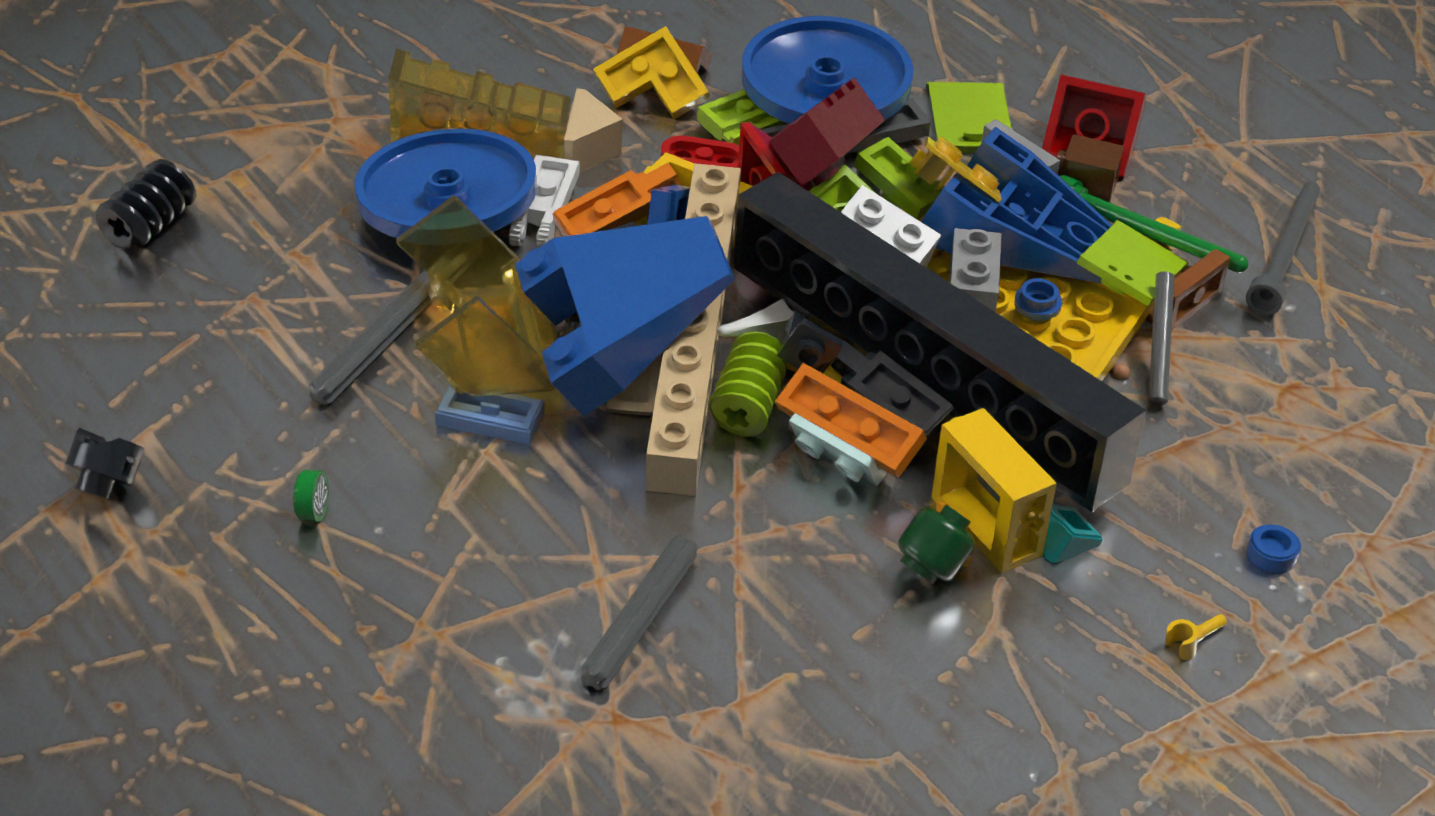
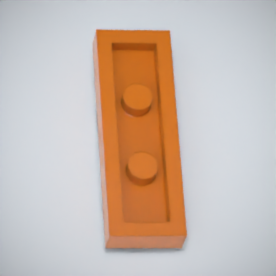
M805 363L800 366L775 400L780 411L791 417L796 413L871 456L879 468L897 478L901 476L927 440L924 430Z

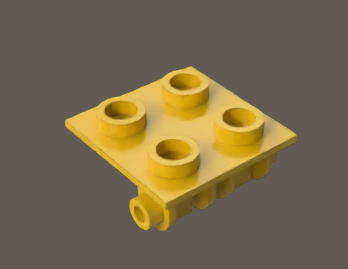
M940 136L937 142L927 137L925 139V147L929 149L927 154L919 149L909 162L915 168L913 173L920 176L930 185H933L947 165L950 166L935 187L937 191H940L954 171H957L962 177L979 187L996 201L1000 202L1002 199L1000 190L997 189L999 185L998 179L979 164H976L971 169L961 162L962 152L942 136Z

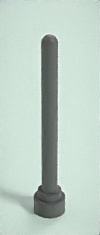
M1310 181L1304 184L1266 273L1254 278L1246 294V302L1250 309L1256 313L1272 315L1277 313L1282 307L1287 294L1282 280L1320 193V187L1316 182Z

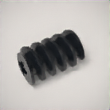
M165 159L153 161L143 171L137 173L131 181L125 183L121 190L114 192L109 200L99 205L96 210V221L99 229L106 239L116 247L124 249L130 247L131 244L136 246L146 245L151 236L157 235L161 231L162 226L169 225L174 216L180 215L186 206L192 205L197 198L195 186L187 174L174 163Z

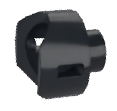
M78 428L65 464L81 471L75 487L76 490L109 500L115 482L133 486L144 454V447L122 438L107 442L104 437Z

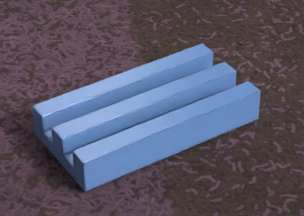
M451 381L435 413L436 425L530 445L533 440V432H536L538 429L539 419H542L545 413V401Z

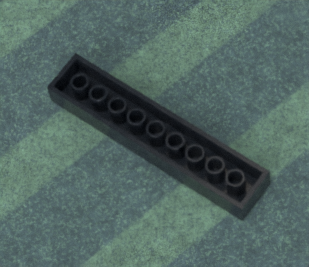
M777 172L738 194L733 266L735 270L779 300L784 299L788 306L833 333L837 338L846 341L864 356L869 351L875 354L882 351L955 407V416L953 418L984 408L1057 483L1056 488L1090 512L1095 511L1130 485L1146 409L781 173Z

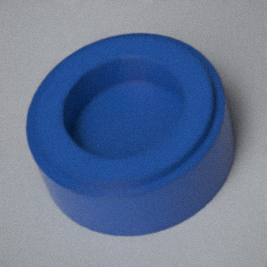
M1262 525L1254 529L1250 535L1247 556L1254 566L1263 571L1285 573L1293 569L1297 564L1301 543L1292 531L1283 526Z

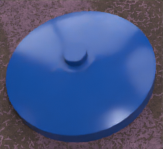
M807 16L776 23L756 34L747 44L742 57L741 79L749 98L769 115L789 124L854 77L885 120L896 114L906 104L911 94L913 64L905 48L886 32L852 19L833 16Z
M463 128L427 131L394 141L371 155L360 167L355 178L358 210L368 224L389 236L423 243L468 240L499 230L519 218L531 206L538 188L534 159L522 145L497 133Z

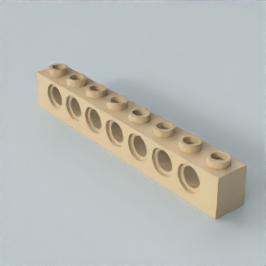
M694 163L685 219L707 216L711 220L730 266L737 220L741 168ZM726 289L663 351L646 453V491L696 497L719 342L717 330L722 322Z

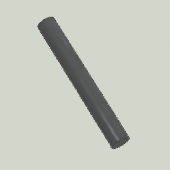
M1159 272L1155 278L1148 401L1156 406L1168 403L1175 278L1174 274L1170 272Z

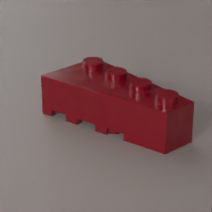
M854 77L783 128L769 142L801 187L810 180L817 187L838 172V169L844 164L843 162L846 161L844 155L883 123L885 119Z

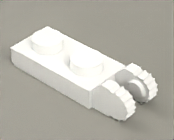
M542 155L535 156L537 194L531 206L512 222L509 234L510 245L521 246L526 236L528 223L540 226L536 236L537 248L554 238L555 227L557 226L552 213L569 203L579 177V161Z

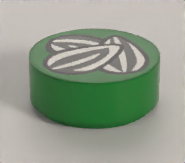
M305 469L298 475L293 493L294 512L300 521L320 522L323 520L328 506V478L324 471Z

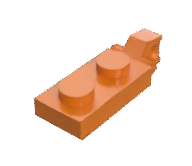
M669 163L647 174L644 172L635 174L631 169L555 210L552 213L554 222L564 236L606 231L632 221L636 222L649 215L652 189L659 190L661 187L679 185L678 175Z

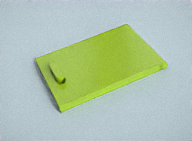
M927 82L926 89L928 90L936 142L942 136L962 153H975L982 143L984 125L996 119L1012 129L1004 84Z
M1116 220L1098 240L1080 255L1077 264L1102 278L1100 282L1118 294L1125 295L1127 293L1149 306L1154 301L1156 274L1159 272H1170L1176 278L1188 267L1189 262Z

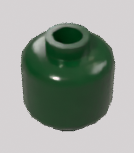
M946 504L941 512L930 507L921 508L899 538L898 547L904 554L900 562L933 585L937 579L942 581L953 580L976 547L974 538L966 531L971 522Z

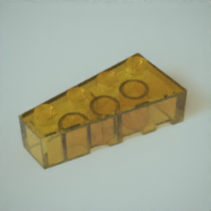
M396 48L388 78L391 143L404 137L433 130L476 129L497 133L518 142L531 154L533 159L536 155L564 159V138L571 113V97L519 82L510 86L492 79L493 75L476 71L475 76L449 69L450 63L436 59L432 60V64L411 58V52Z

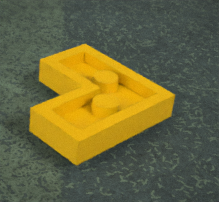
M666 26L593 68L596 78L616 108L653 87L675 120L710 99L708 89Z

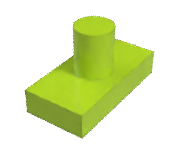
M889 137L859 152L854 167L883 192L882 198L899 209H903L917 220L927 214L945 187L943 186L940 191H937L935 189L939 183L937 179L933 185H930L920 176L914 174L915 168L909 164L912 157Z

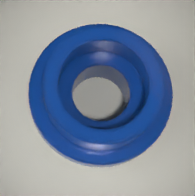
M1036 278L1023 283L1022 287L1015 294L1014 305L1016 310L1026 318L1033 321H1044L1052 319L1060 313L1062 299L1054 283Z

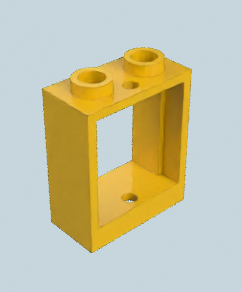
M984 408L964 416L955 417L949 422L942 424L931 498L935 502H946L952 509L971 522L966 531L974 538L976 547L1001 574L1042 557L1057 483ZM978 474L1000 496L999 503L977 480Z

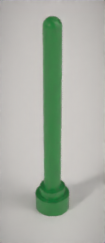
M1066 175L1060 177L1111 223L1119 220L1146 237L1201 259L1214 249H1217L1230 257L1228 270L1236 273H1242L1248 268V260L1243 255L1088 194V189L1083 187L1081 181Z

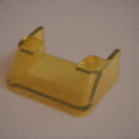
M453 195L396 239L397 245L428 273L431 288L428 289V294L434 304L443 312L447 310L452 312L450 316L416 340V347L444 372L451 387L459 394L466 392L470 396L480 397L552 392L556 388L550 382L542 351L550 347L558 339L555 325L523 293L515 264L521 259L459 198Z

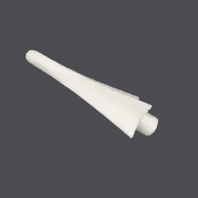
M781 299L748 317L720 326L717 333L721 337H738L747 332L757 331L769 334L781 341L787 322L797 311H791L784 299Z

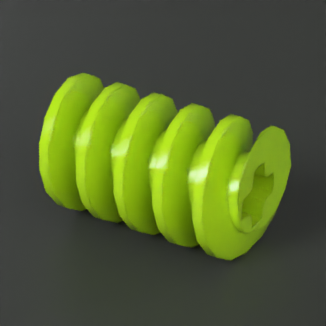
M757 331L747 332L738 336L731 345L730 353L725 360V366L721 370L720 378L715 385V391L710 398V411L720 427L732 434L751 437L762 433L767 427L768 417L773 411V404L777 399L778 391L782 387V380L787 373L786 361L777 356L780 341L777 338Z

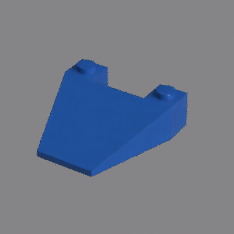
M994 127L983 140L967 166L973 169L976 164H979L998 179L999 185L997 189L1000 190L1001 201H996L956 172L942 189L921 221L941 235L935 249L946 251L950 255L955 228L967 230L981 229L987 232L1001 233L1000 265L1095 283H1101L1102 278L1078 265L1077 261L1080 255L1112 226L1031 150L997 127Z
M707 216L557 237L541 247L531 250L522 260L515 264L523 293L555 326L576 312L578 313L581 326L568 335L558 338L550 347L542 351V356L551 384L583 416H586L624 391L735 280L714 226Z

